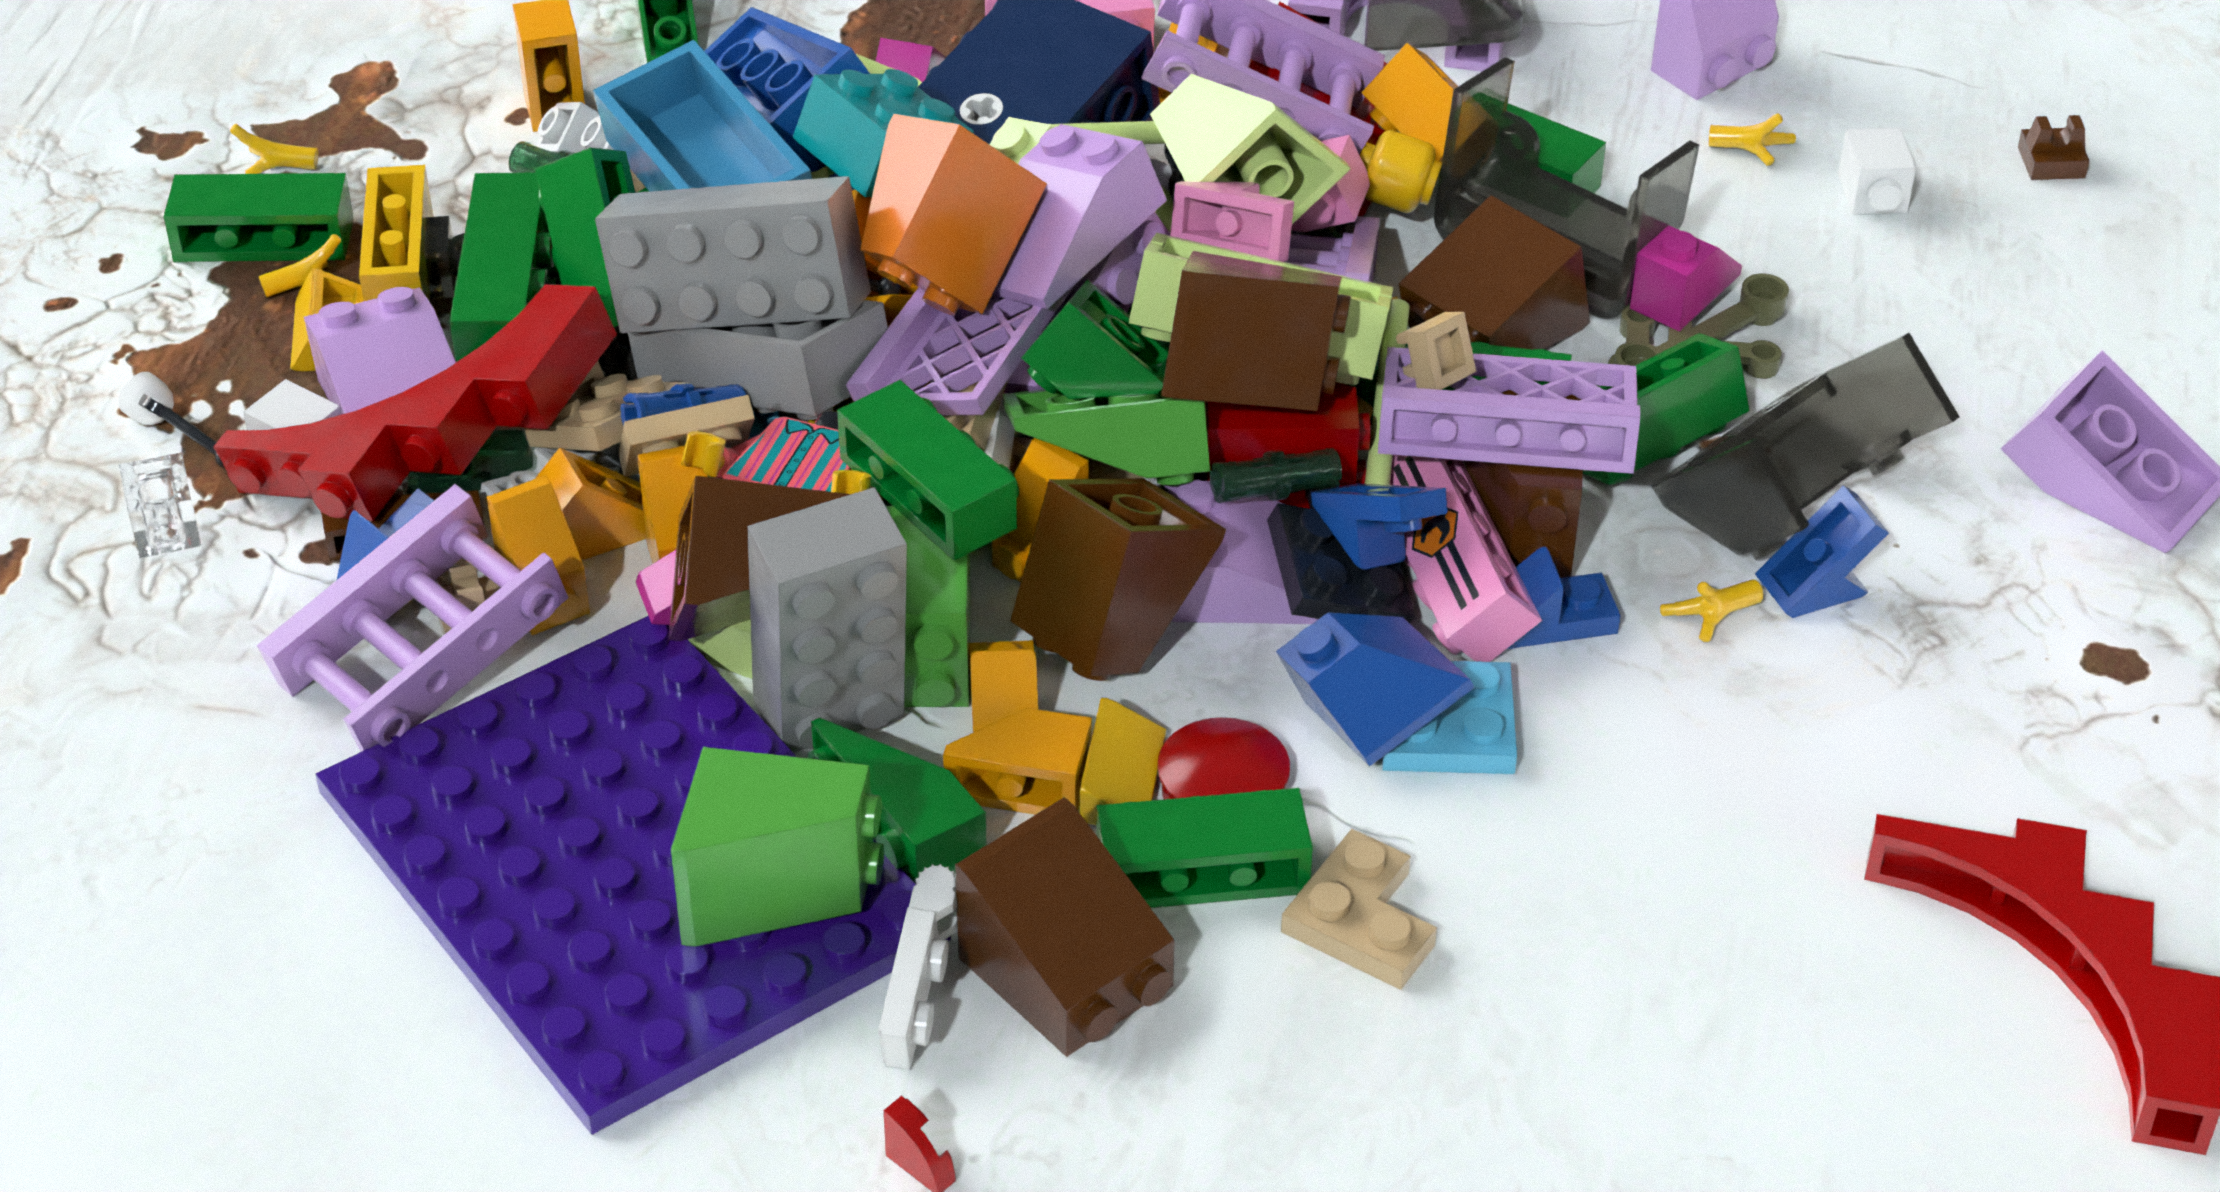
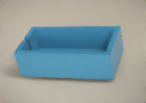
M695 40L593 90L606 141L614 150L626 151L631 171L649 192L812 179L811 171Z

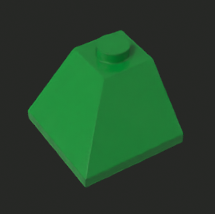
M1087 279L1021 359L1030 365L1027 369L1028 374L1039 386L1052 394L1060 391L1068 399L1157 394L1162 389L1169 349L1159 340L1142 335V326L1128 323L1130 315Z

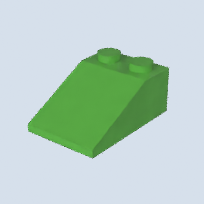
M1045 389L1002 394L1003 406L1015 431L1147 479L1156 478L1157 483L1161 485L1189 483L1194 480V473L1210 471L1204 401L1161 396L1162 389L1157 394L1068 399L1060 391L1052 394Z

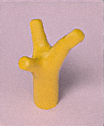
M1776 113L1768 120L1751 126L1710 125L1709 147L1744 149L1757 155L1766 166H1770L1774 163L1775 158L1768 152L1765 146L1794 144L1796 142V135L1794 133L1772 131L1783 122V117Z
M234 124L230 128V133L247 145L251 153L261 157L254 165L245 170V174H261L275 167L316 170L318 148L269 141L247 132L238 124Z
M332 234L321 248L308 257L292 265L258 276L266 298L302 287L312 268L323 271L328 265L327 260L341 243V238L336 234Z
M1754 579L1721 589H1715L1707 582H1700L1697 585V591L1702 596L1675 603L1661 604L1660 613L1662 616H1702L1703 623L1699 639L1703 642H1710L1716 625L1726 615L1733 611L1761 603L1763 600V590L1759 582Z

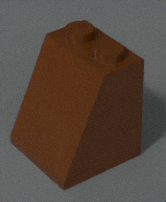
M1492 195L1398 283L1401 300L1406 301L1410 306L1408 326L1410 328L1444 312H1464L1471 343L1484 342L1490 345L1531 350L1546 349L1583 330L1590 323L1582 247Z
M1193 251L1181 273L1161 396L1175 399L1317 411L1321 393L1333 395L1340 358L1328 356L1332 332L1345 333L1351 296L1339 294L1342 277Z
M1511 390L1502 392L1504 395H1518ZM1574 395L1564 397L1568 400H1581ZM1462 460L1515 567L1537 549L1546 546L1559 577H1571L1582 496L1583 470Z
M695 476L678 520L668 640L684 641L751 620L747 526L851 494Z
M1144 478L1049 479L1010 622L1031 635L1035 646L1057 653L1072 663V670L1084 678L1105 681L1109 679L1110 675L1138 673L1223 542L1226 529Z
M1065 797L955 864L958 958L1066 1057L1089 1042L1100 1041L1113 1030L1117 1023L1143 1006L1154 1005L1173 987L1174 938L1076 807Z

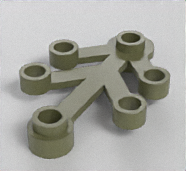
M1766 273L1753 274L1743 281L1740 301L1737 304L1692 327L1691 320L1680 332L1668 327V341L1657 347L1649 343V339L1654 335L1656 321L1630 309V305L1622 310L1619 328L1621 335L1626 338V343L1616 349L1608 364L1635 366L1698 333L1720 340L1749 323L1758 326L1772 325L1785 313L1789 287L1783 279L1775 275ZM1757 340L1751 343L1724 341L1739 346L1741 363L1744 364V370L1749 375L1760 379L1774 377L1779 372L1782 351L1775 343L1766 340Z

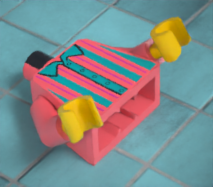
M834 411L823 412L814 424L788 417L776 418L760 435L732 448L725 447V440L716 435L692 431L688 433L681 461L683 466L702 468L706 475L720 479L854 494L872 488L870 486L871 475L869 473L852 470L840 459L838 415Z

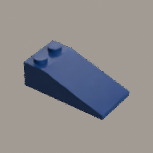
M751 7L705 50V53L799 156L811 172L818 171L826 166L792 137L814 75L841 74L843 70H855L864 74H870L851 47Z

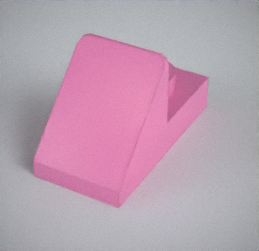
M1180 181L1175 183L1170 236L1285 262L1289 256L1294 201L1259 194V184L1253 182Z

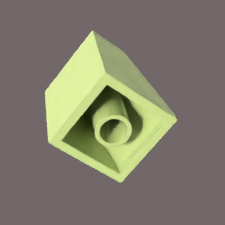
M1193 74L1187 77L1150 114L1185 181L1258 183L1260 186L1259 194L1294 201L1292 224L1350 170L1347 162L1274 103Z

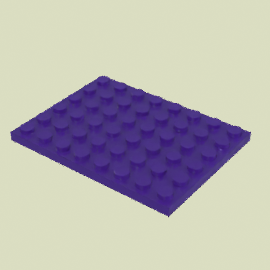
M649 616L418 724L404 732L401 737L395 735L390 738L393 742L385 747L378 743L315 773L318 790L322 797L591 1135L892 973L907 908L910 904L913 887L916 885L901 868L897 870L884 855L879 885L868 884L861 912L696 947L681 945L671 848L703 747L791 757L797 756L689 640H668L669 625L651 624ZM951 936L946 938L945 940H948V942L951 941Z

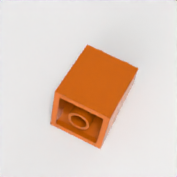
M893 114L886 132L860 250L880 262L877 272L885 278L904 287L910 288L913 283L923 289L925 293L922 300L931 307L955 316L958 308L983 314L1047 183L960 124Z

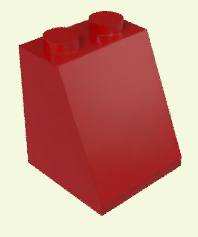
M1336 382L1333 395L1321 393L1317 411L1204 401L1210 471L1203 472L1204 481H1227L1283 504L1309 508L1308 500L1305 497V490L1313 483L1322 482V487L1327 483L1331 488L1356 483L1365 484L1366 460H1358V450H1369L1370 416L1369 413H1358L1356 387Z

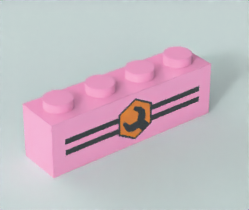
M1393 455L1390 485L1446 488L1447 514L1422 518V529L1404 532L1406 556L1403 561L1414 570L1417 577L1412 582L1416 594L1433 611L1437 622L1432 625L1433 631L1442 645L1452 654L1457 655L1462 651L1476 662H1491L1539 624L1542 619L1463 461Z

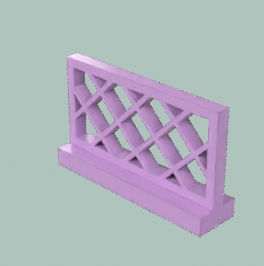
M918 287L847 382L846 387L855 402L887 385L901 380L921 398L930 400L941 415H984L1022 361L1021 357L1039 337L1072 288L1049 309L1006 298L995 303V301L1003 297L992 295L983 314L958 308L955 316H952L926 304L922 300L925 291ZM1032 307L1030 310L1007 321L1008 318ZM996 324H999L998 326H996V327H994V328H992V329H990V330H988V331H986V332H984V333H982V334H980V335H978V336H976V337H974V338L968 340V338H970V337H972V336H974V335H976V334H978V333H980V332H982V331H984V330H986V329H988V328H990V327H992V326H994V325H996ZM1006 343L1004 347L980 359V356ZM972 361L971 364H969V365H967V366H965V367H963V368H961V369H959V370H957V371H955V372H953V373H951V374H949V375H947V376H945V377H943V378H940V376H942V375H944V374H946V373H948V372H950V371H952V370H954V369H956V368H958V367H960V366H962V365H964V364H966V363ZM933 381V383L923 387L926 383ZM979 381L972 392H959Z
M1387 347L1378 454L1634 474L1640 426V405H1637L1636 366L1473 354L1476 372L1450 385V387L1455 389L1450 391L1417 388L1415 378L1407 377L1403 373L1402 367L1411 363L1409 349ZM1472 376H1482V377H1487V378L1482 379V380H1477V379L1473 378ZM1535 381H1546L1550 383L1540 385ZM1598 386H1611L1613 388L1604 390ZM1511 390L1518 395H1504L1502 392ZM1574 395L1581 400H1568L1564 397Z

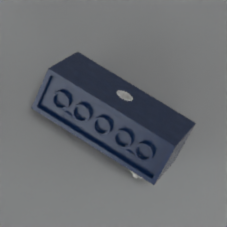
M997 0L992 10L973 30L968 31L962 37L956 48L939 65L933 67L927 74L926 79L918 86L931 98L950 105L955 110L954 116L974 131V135L988 144L991 143L995 133L1003 126L1008 117L1044 124L1153 121L1150 114L1160 105L1158 86L1142 79L1143 72L1154 54L1151 31L1076 0ZM834 173V174H831L828 178H831V177H840V176H838L836 173Z

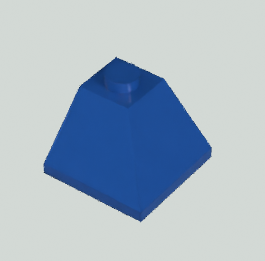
M1326 613L1276 651L1304 702L1369 767L1475 688L1470 678L1403 617Z

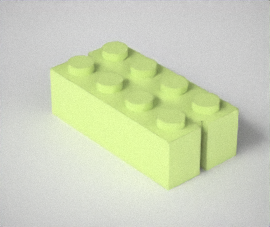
M1157 232L1144 250L1128 322L1142 326V335L1155 340L1170 342L1182 269L1193 251L1342 277L1339 294L1351 296L1345 333L1332 332L1328 356L1340 358L1336 382L1356 385L1359 383L1360 377L1373 379L1390 308L1393 287Z

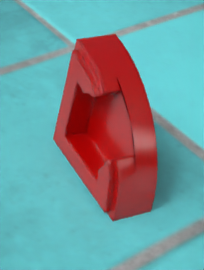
M901 1095L883 1110L886 1157L930 1191L944 1192L956 1182L952 1157L948 1150L940 1156L937 1154L933 1145L921 1130V1127L929 1120L908 1098H904Z

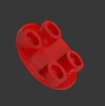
M1217 717L1192 722L1174 732L1165 741L1159 752L1157 770L1162 783L1163 799L1285 789L1290 777V759L1281 741L1267 729L1242 719Z

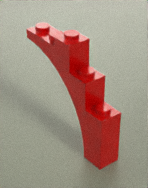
M545 284L526 307L486 343L446 370L402 393L359 410L313 423L269 430H226L213 447L227 470L230 481L235 485L239 493L312 498L320 512L330 517L349 519L352 511L355 510L368 521H374L410 471L461 475L497 426L548 429L617 333L596 287Z
M1877 814L1866 860L1864 880L1916 892L1964 911L2015 940L2052 970L2084 1005L2111 1048L2128 1096L2132 1142L2206 1155L2220 1116V977L2152 965L2154 902L2083 890L2087 830L2017 818L2013 836L2008 837Z

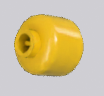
M1394 130L1385 131L1379 137L1376 145L1367 142L1360 154L1367 169L1370 183L1365 198L1371 202L1403 213L1413 212L1419 203L1428 206L1443 162L1435 160L1436 153L1433 145Z

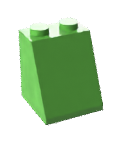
M886 506L907 543L904 707H969L970 553L954 561L895 507Z
M703 747L671 848L681 945L696 947L861 912L868 884L879 885L884 864V844L873 842V837L876 838L879 831L882 799L880 795L871 794L869 765Z

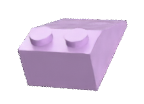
M1660 0L1651 71L1695 100H1699L1742 76L1765 66L1772 61L1776 49L1775 38L1779 15L1775 0Z
M1063 124L1048 130L1041 136L1040 142L1021 158L1019 165L1047 183V186L992 295L1049 309L1167 201L1143 141Z
M408 287L390 288L381 292L376 299L356 304L351 302L331 303L322 307L319 313L304 317L318 381L329 401L340 406L341 415L402 393L456 363L435 310L420 287L415 289Z
M2103 350L2067 380L2000 448L2046 494L2164 553L2170 551L2220 496V466Z
M1193 480L1185 484L1164 485L1165 492L1226 529L1223 542L1171 622L1313 624L1318 620L1291 615L1267 522L1277 503L1281 502L1227 481Z

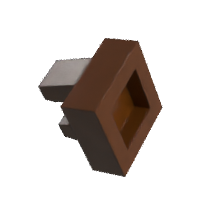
M2069 115L2065 128H2052L2047 116H2036L2030 129H2021L2018 149L2031 180L2086 178L2090 160L2085 151V127L2080 115Z

